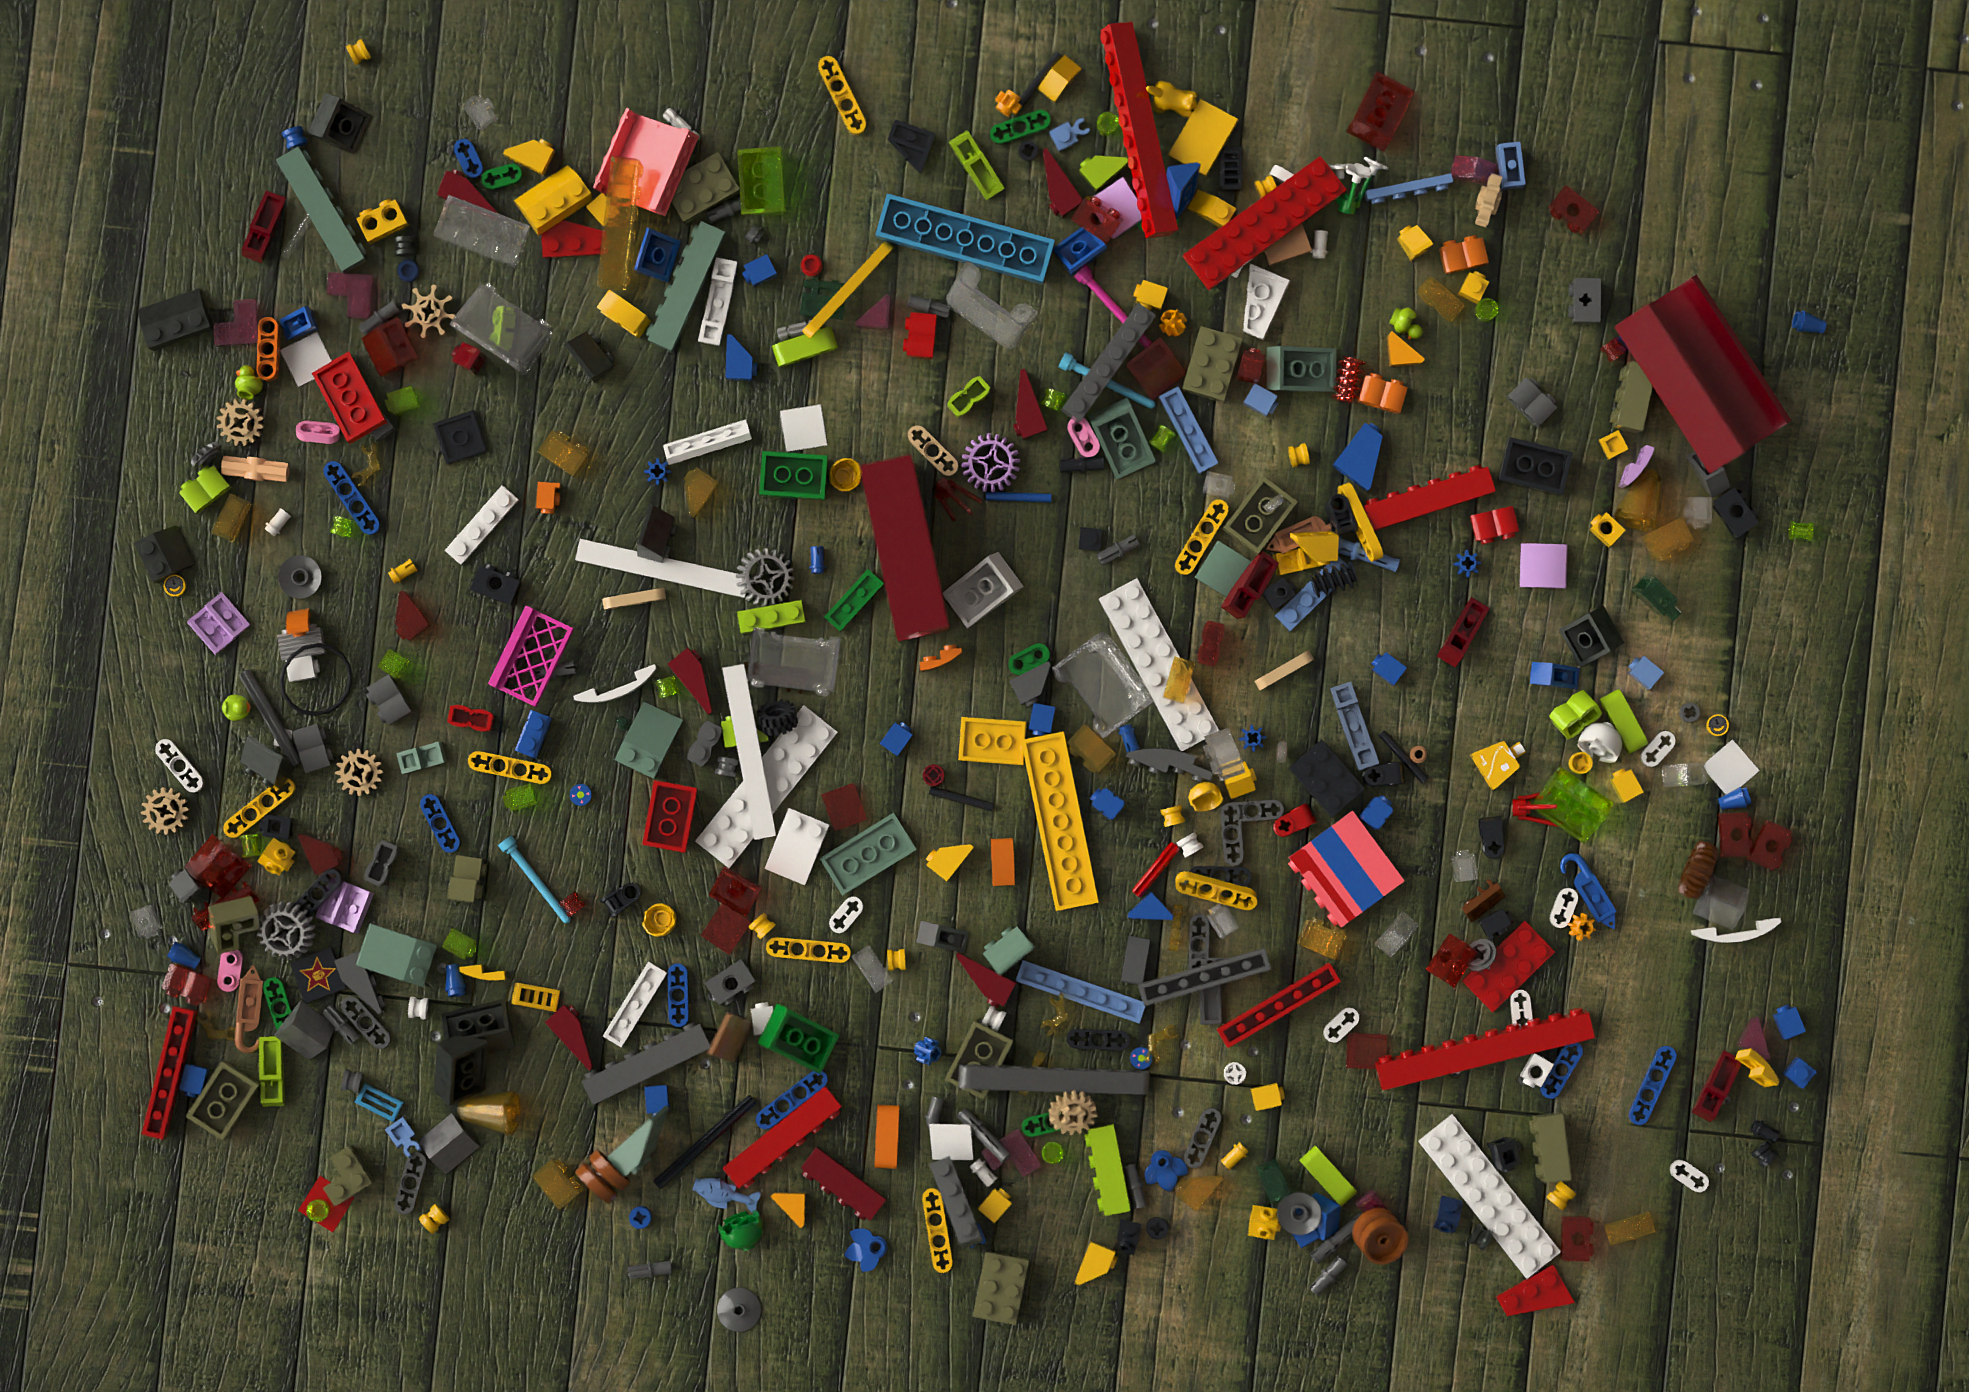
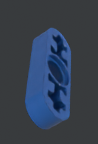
M432 794L425 795L420 801V807L438 843L445 852L452 853L457 851L461 844L460 838L440 799ZM427 799L435 800L436 804L433 805L435 810L438 811L440 809L442 813L430 818L429 814H433L430 808H425ZM438 817H443L446 820V827L442 830H438L434 826V821ZM449 828L452 831L447 833L449 838L456 840L453 844V849L450 846H445L447 839L444 835L441 838L439 836V833H445Z
M680 963L673 964L668 969L669 1021L676 1027L685 1025L689 1019L688 970ZM676 967H679L680 971H684V975L680 976V982L684 981L685 986H671V982L676 983V976L672 975V971H675ZM675 989L684 991L685 996L682 1001H675L672 998V992ZM685 1003V1008L680 1007V1013L685 1015V1019H682L681 1023H677V1020L673 1019V1015L677 1013V1007L672 1009V1004L681 1005Z
M1578 1042L1565 1045L1560 1050L1553 1062V1067L1540 1087V1092L1544 1097L1552 1099L1561 1092L1582 1056L1583 1049ZM1575 1045V1050L1578 1053L1577 1055H1571L1569 1060L1573 1061V1063L1570 1065L1567 1061L1561 1060V1057L1563 1055L1567 1058L1569 1054L1568 1046L1573 1047ZM1560 1063L1567 1066V1073L1564 1076H1558L1555 1072L1556 1066ZM1552 1074L1555 1078L1562 1080V1082L1559 1084L1556 1081L1553 1086L1556 1091L1547 1094V1089L1544 1087L1546 1084L1550 1085L1554 1079L1549 1078Z

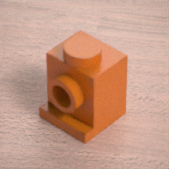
M538 482L536 508L540 509L541 513L554 514L555 507L560 504V493H557V489H561L560 483Z

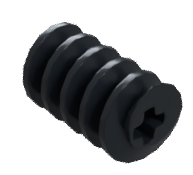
M1352 561L1348 562V568L1343 563L1340 564L1339 571L1334 565L1331 566V573L1327 568H1323L1322 575L1316 570L1314 577L1309 572L1312 588L1317 598H1320L1321 591L1328 596L1330 588L1334 593H1337L1338 586L1345 591L1346 584L1351 589H1354V582H1357Z

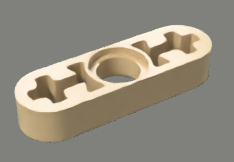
M922 426L910 428L908 431L909 442L941 474L953 476L958 470L956 459ZM921 430L923 432L922 438L925 441L927 438H930L931 441L927 442L924 448L921 449L919 446L923 443L918 439L915 441L912 439L914 437L913 431L919 432ZM930 445H936L939 448V454L936 457H930L926 451ZM945 453L947 456L943 457V459L948 463L952 461L954 463L952 465L954 470H947L945 472L943 470L944 464L940 461L937 465L935 461L940 459L942 454Z
M664 588L607 597L603 598L602 601L604 610L664 600L666 595Z
M1308 650L1254 682L1260 691L1311 662L1314 658Z

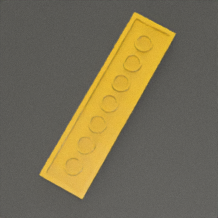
M1064 731L1021 740L1055 910L1059 911L1098 903Z

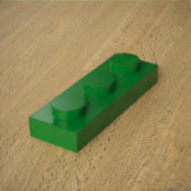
M867 569L824 618L841 632L884 583Z

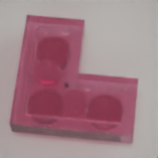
M328 272L327 295L348 296L347 317L368 319L370 318L373 276Z
M256 299L233 300L235 322L213 324L215 346L258 343Z
M1018 1128L998 1140L1012 1154L1007 1161L1012 1159L1022 1177L1041 1166ZM986 1148L981 1151L992 1170L1002 1165L989 1149Z

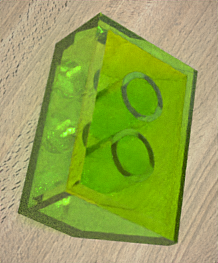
M781 146L737 149L741 214L753 216L787 215L784 159Z
M1559 766L1547 780L1532 805L1556 804L1558 806L1556 809L1534 810L1585 844L1607 818L1613 802Z

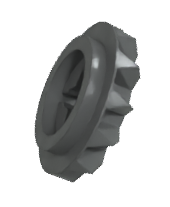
M212 442L203 447L193 456L191 460L192 466L194 468H202L209 464L220 453L221 445L218 442Z
M1479 939L1472 942L1464 954L1466 966L1473 972H1482L1485 968L1490 969L1492 962H1496L1495 956L1498 955L1496 946L1487 939ZM1478 951L1484 954V960L1479 959Z

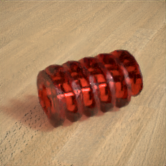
M1342 356L1345 360L1338 361V365L1343 368L1336 371L1342 377L1335 378V382L1340 385L1333 386V390L1338 394L1331 395V399L1354 404L1352 400L1359 399V396L1354 394V391L1361 390L1355 384L1362 382V379L1357 374L1364 373L1359 366L1366 365V362Z

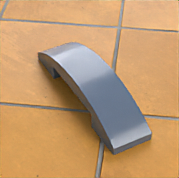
M1351 681L1330 688L1358 770L1379 764Z

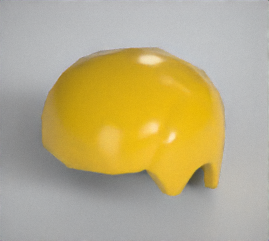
M842 458L832 464L829 471V481L834 488L839 491H851L860 484L862 476L858 462L851 458Z
M1202 782L1195 785L1190 790L1188 796L1190 805L1197 812L1212 810L1223 802L1219 787L1210 782Z
M664 903L654 904L645 911L642 925L650 935L655 937L666 936L675 928L676 913L672 907Z

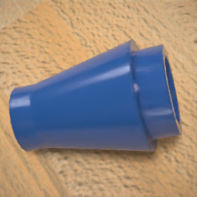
M1804 310L1802 312L1797 311L1793 317L1792 328H1795L1798 332L1823 334L1826 328V321Z
M1740 786L1723 797L1718 798L1721 810L1745 808L1747 805L1752 804L1747 787L1741 788Z
M176 941L167 955L172 962L191 967L194 970L201 960L182 942L179 944Z
M459 964L447 965L445 992H448V997L465 995L467 987L460 972Z

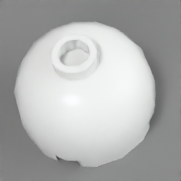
M1594 723L1584 729L1577 745L1582 752L1589 754L1590 757L1593 758L1594 753L1601 757L1599 761L1613 763L1616 762L1621 752L1622 739L1615 726L1611 723Z

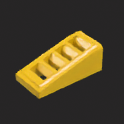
M515 983L511 1004L556 1012L560 990ZM524 988V999L520 1001L521 990ZM534 990L532 1003H529L530 991ZM540 991L543 992L541 1005L537 1004ZM548 993H552L550 1006H546Z

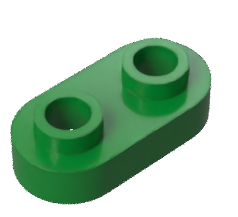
M1037 643L1014 654L1008 663L1010 671L1015 675H1022L1046 663L1049 659V650L1045 645ZM1036 651H1041L1043 653L1042 658L1037 659L1035 658L1034 653ZM1018 660L1023 662L1021 669L1015 667V662Z

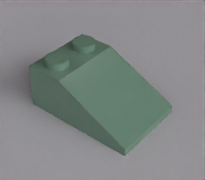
M1267 347L1266 390L1336 392V348Z
M1128 398L1088 415L1116 479L1156 462Z
M643 702L623 740L615 761L656 779L683 720Z
M370 923L356 965L423 987L437 945Z
M1012 926L1008 927L1001 933L1003 938L998 942L993 939L984 946L986 950L983 953L999 975L1034 948L1018 927L1014 929Z
M667 1105L652 1116L607 1157L624 1177L630 1172L634 1175L651 1160L649 1155L655 1150L669 1110Z

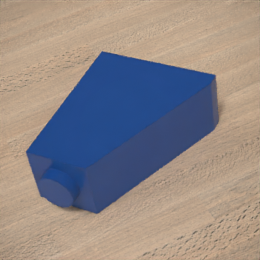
M1365 423L1332 465L1366 492L1371 488L1383 437L1380 434L1381 430L1372 423L1369 425Z

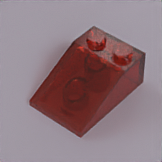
M1376 71L1346 132L1384 152L1391 142L1415 91Z

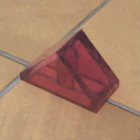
M1454 156L1451 169L1452 178L1487 185L1491 173L1495 174L1497 164L1480 157Z
M888 294L855 322V326L858 329L889 330L890 297Z
M1751 1017L1736 1045L1745 1050L1752 1048L1765 1060H1770L1759 1018Z
M1369 1189L1354 1201L1362 1213L1374 1208L1387 1209L1372 1189Z

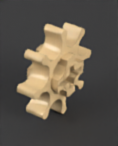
M1491 173L1487 186L1481 187L1475 208L1478 210L1475 221L1476 225L1486 227L1491 214H1496L1502 196L1499 186L1503 176Z
M436 285L431 286V293L426 297L421 296L419 290L414 288L412 291L417 296L416 304L412 306L402 304L404 310H411L414 313L413 319L406 322L405 326L409 329L414 324H421L423 327L421 337L423 339L427 338V331L431 327L438 328L439 333L444 336L446 333L441 328L442 320L446 318L456 320L454 314H447L444 310L445 305L452 302L453 298L448 295L444 300L436 299L435 293L438 289ZM431 305L434 314H430L427 319L424 310H428Z

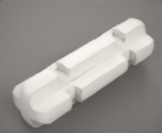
M670 108L664 113L663 117L668 122H671L673 127L678 129L683 127L692 131V128L680 116H676L677 113Z

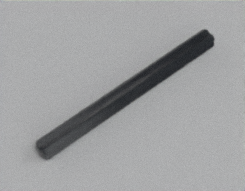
M750 1095L744 1098L655 1178L654 1184L659 1189H662L756 1104V1101Z

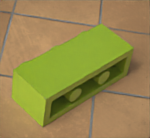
M802 600L737 612L741 634L806 623Z

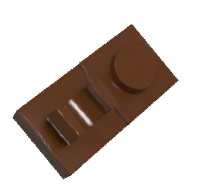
M1488 879L1486 882L1489 885V889L1482 890L1480 886L1477 887L1480 896L1478 895L1468 900L1465 906L1462 907L1464 914L1471 923L1506 897L1498 883L1493 884Z

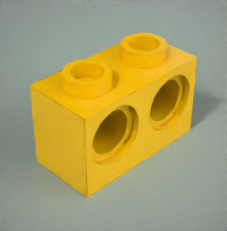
M387 199L379 204L380 207L374 210L371 208L366 209L360 213V217L356 218L369 244L409 226L396 199L393 201ZM395 210L397 211V217L391 221L387 220V212ZM372 219L377 220V227L374 230H368V221Z

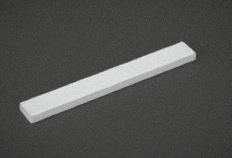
M583 539L579 541L576 561L742 598L746 597V594H740V591L745 589L744 586L737 587L736 585L738 582H742V578H736V573L664 558L663 563L638 557L637 551Z
M740 664L724 667L722 669L754 840L776 836L745 666Z

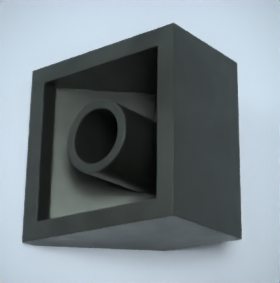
M325 93L308 133L326 143L354 154L371 114L339 97Z
M585 331L564 345L595 383L614 368L612 364L614 358L607 350L603 352L598 345L601 342L594 333L589 335Z
M649 504L637 541L638 557L663 563L664 557H669L671 550L669 540L670 537H675L678 525H675L674 516L653 504Z
M177 525L155 532L134 542L142 562L154 583H159L171 575L196 565Z
M1603 605L1559 629L1580 667L1624 644Z
M248 735L240 763L246 767L244 771L254 778L256 775L262 777L261 782L271 789L273 786L281 789L295 767L284 757Z

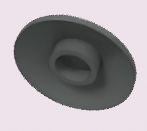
M304 555L288 558L281 565L278 572V582L281 589L290 597L297 599L313 595L320 587L322 581L319 565L312 558ZM300 573H303L305 575V579L300 582L298 581L297 576Z
M1303 1192L1291 1193L1284 1197L1278 1206V1221L1287 1232L1295 1235H1304L1310 1233L1318 1226L1321 1219V1208L1316 1199L1311 1195ZM1301 1208L1304 1212L1297 1214L1295 1210Z
M745 1288L728 1290L722 1295L717 1306L720 1322L729 1330L736 1332L752 1328L757 1323L761 1313V1306L757 1296ZM740 1306L743 1312L736 1314L734 1311L735 1307Z

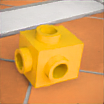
M273 837L257 862L265 866L268 872L279 876L283 870L288 872L294 863V860L291 858L295 851L287 843L280 842Z
M1253 1205L1248 1236L1274 1240L1276 1231L1280 1232L1281 1229L1277 1217L1278 1209Z

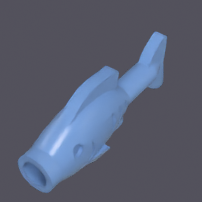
M696 1178L692 1190L704 1197L712 1206L726 1209L727 1202L734 1200L746 1204L751 1212L752 1210L756 1211V1205L761 1195V1192H754L749 1196L735 1192L737 1186L727 1184L721 1178Z

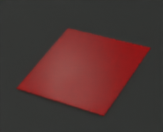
M319 1176L298 1211L329 1231L334 1232L355 1197L351 1196L334 1207L323 1189L331 1182Z

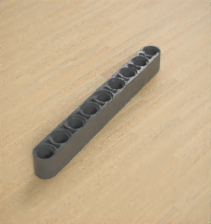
M960 1065L959 1088L1046 1092H1072L1075 1090L1078 1093L1149 1094L1150 1072L1143 1070Z

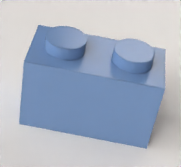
M1521 143L1498 144L1496 152L1499 176H1503L1500 183L1501 191L1523 188L1526 184Z

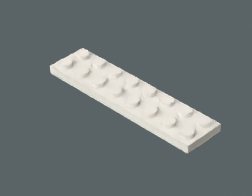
M1136 578L1099 598L1102 607L1180 751L1182 752L1219 732L1138 579Z
M804 705L797 713L798 724L796 728H792L793 730L790 732L787 730L786 734L781 733L762 757L772 814L838 733ZM744 781L695 841L728 868L733 865L754 838Z
M1453 1114L1418 1140L1484 1226L1494 1232L1493 1237L1526 1279L1561 1252Z

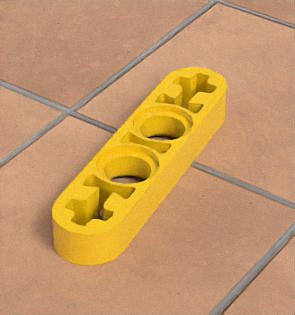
M825 56L819 61V72L848 131L853 135L862 134L866 129L865 118L837 61L831 56ZM828 61L829 64H834L832 66V71L834 75L837 72L839 73V75L833 76L829 80H827L826 78L830 77L828 70L822 69L825 66L824 62ZM835 80H840L844 84V88L839 92H835L831 88V84ZM846 99L851 100L853 108L850 111H844L841 108L842 101ZM857 111L858 114H854L858 122L862 121L860 129L851 128L850 126L853 125L851 117L846 119L845 116L852 115Z
M1351 483L1338 486V494L1346 496L1349 501L1352 514L1357 522L1358 531L1356 534L1368 559L1373 562L1383 558L1382 547Z
M1215 500L1206 510L1175 562V569L1179 574L1188 575L1194 570L1228 513V505L1225 501ZM1222 504L1224 513L1217 515L1216 520H1219L1218 524L1213 519L1206 518L1207 514L1211 517L1214 514V505ZM1204 522H1210L1213 525V532L1204 534L1201 530V525ZM1197 540L1201 542L1202 550L1200 552L1194 553L1191 551L1190 543ZM1187 551L1191 556L1197 557V559L1194 561L1191 558L1188 563L1191 568L1182 571L1179 561L1184 562L1187 555H1184V552Z
M481 751L471 753L468 758L469 766L473 770L538 784H546L552 778L551 769L543 764ZM481 755L482 760L488 761V756L492 757L489 763L490 770H486L487 765L479 764V767H475L476 764L472 762V759ZM498 759H502L506 764L505 769L501 772H497L493 767L494 762ZM517 764H524L526 766L527 772L525 775H516L515 767ZM531 765L535 766L534 771H541V768H545L548 776L544 777L542 781L539 780L537 775H532V779H529Z
M287 779L285 784L290 783L291 786L288 788L290 791L289 793L285 791L280 793L279 796L282 797L280 800L272 792L274 788L276 792L280 789L275 786L272 789L267 788L224 823V833L231 838H238L258 823L261 818L263 819L265 815H268L291 797L296 789L295 783L291 779ZM266 795H271L274 798V804L267 808L263 805L262 799ZM249 808L257 812V817L253 821H249L245 817V812ZM238 816L241 817L243 822L248 824L246 827H244V824H241L237 828V834L235 832H229V829L231 828L229 825L230 823L237 824L238 822H240V820L237 819Z
M1186 871L1180 872L1176 876V889L1180 893L1242 910H1252L1257 905V894L1251 888ZM1185 880L1189 881V883H1186V885H1182V883L1185 882ZM1208 884L1212 889L1208 892H1203L1200 887ZM1230 890L1233 894L1230 897H1223L1221 892ZM1247 897H1251L1247 902L1244 901Z
M774 937L769 939L766 944L768 954L774 957L843 963L851 955L849 946L836 942ZM774 941H778L779 945L786 946L785 941H789V955H784L785 950H778L777 953H773L774 951L770 949V944L772 945ZM794 943H801L803 945L804 951L801 955H794L792 953L791 947ZM816 945H823L826 952L823 957H816L814 955L813 948ZM828 945H833L832 950H839V947H844L843 949L847 951V956L845 955L843 959H838V955L831 954L832 959H828Z
M929 1188L923 1193L922 1201L932 1262L936 1271L945 1273L952 1267V1255L943 1200L938 1189ZM929 1192L938 1195L939 1199L935 1200V1206L938 1207L940 1205L941 1210L927 1211V1207L932 1208L931 1202L926 1201ZM934 1213L940 1214L942 1217V1222L938 1226L932 1225L929 1221L930 1216ZM942 1235L945 1238L946 1243L943 1247H936L933 1244L935 1236ZM947 1249L948 1253H943L945 1260H949V1264H946V1268L942 1269L940 1265L936 1264V1262L940 1261L939 1254L934 1255V1251Z

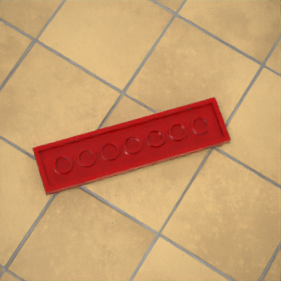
M1319 156L1184 253L1182 257L1205 287L1211 290L1340 197L1347 189L1324 159Z

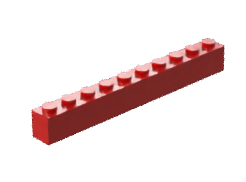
M1133 22L1112 23L1100 30V39L1105 49V62L1109 67V79L1115 95L1114 103L1118 108L1119 125L1122 127L1124 136L1123 144L1127 150L1128 166L1133 177L1132 185L1136 191L1137 207L1141 213L1142 230L1145 232L1146 239L1170 236L1178 231L1149 94L1146 90L1147 85Z
M1575 1008L1570 1010L1569 1014L1561 1015V1013L1549 1015V1019L1540 1021V1018L1528 1020V1025H1521V1027H1519L1518 1023L1510 1024L1504 1030L1490 1029L1485 1031L1484 1035L1470 1034L1464 1036V1040L1455 1041V1039L1443 1041V1045L1434 1047V1044L1422 1046V1050L1413 1052L1412 1049L1402 1051L1399 1056L1392 1057V1055L1381 1056L1379 1061H1375L1380 1087L1382 1090L1395 1088L1593 1039L1595 1036L1589 1012L1586 1009Z

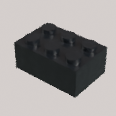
M1509 437L1506 440L1497 482L1560 497L1564 492L1573 452Z
M1322 739L1288 768L1330 818L1336 815L1365 789Z

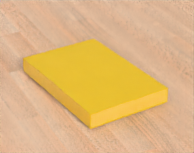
M1200 99L1168 156L1182 164L1196 162L1201 164L1199 173L1207 177L1235 128L1238 119Z
M961 717L958 761L1023 765L1024 752L1021 740H1024L1026 737L1027 722Z

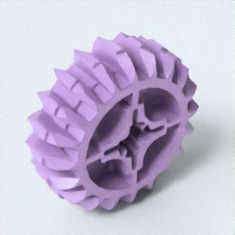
M987 434V440L983 441V437L980 435L978 436L979 444L972 440L971 444L974 448L971 449L968 446L965 448L970 455H962V458L968 460V462L961 465L963 468L968 467L969 470L964 471L963 474L964 476L972 475L968 482L972 483L976 480L977 482L974 486L976 489L980 484H983V492H986L987 486H991V492H995V485H998L999 490L1002 491L1003 485L1001 483L1005 482L1007 486H1010L1011 483L1008 477L1016 479V476L1011 472H1019L1020 468L1013 466V464L1020 463V459H1013V456H1016L1018 451L1010 452L1014 444L1010 443L1008 446H1005L1007 442L1006 437L1002 439V442H999L998 434L995 435V440H991V435ZM991 446L987 456H974L979 449ZM998 447L1007 454L1009 464L998 460L996 456ZM994 452V462L998 465L993 466L992 469L990 468L988 474V464L984 463L986 459L989 460ZM972 462L978 463L985 468L984 479L976 474ZM994 470H1007L1001 478L990 481Z

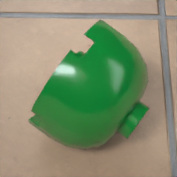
M752 1210L753 1214L747 1215V1212L743 1211L724 1220L725 1225L721 1226L719 1224L718 1230L724 1243L731 1248L742 1249L743 1251L754 1248L763 1234V1224L759 1212Z

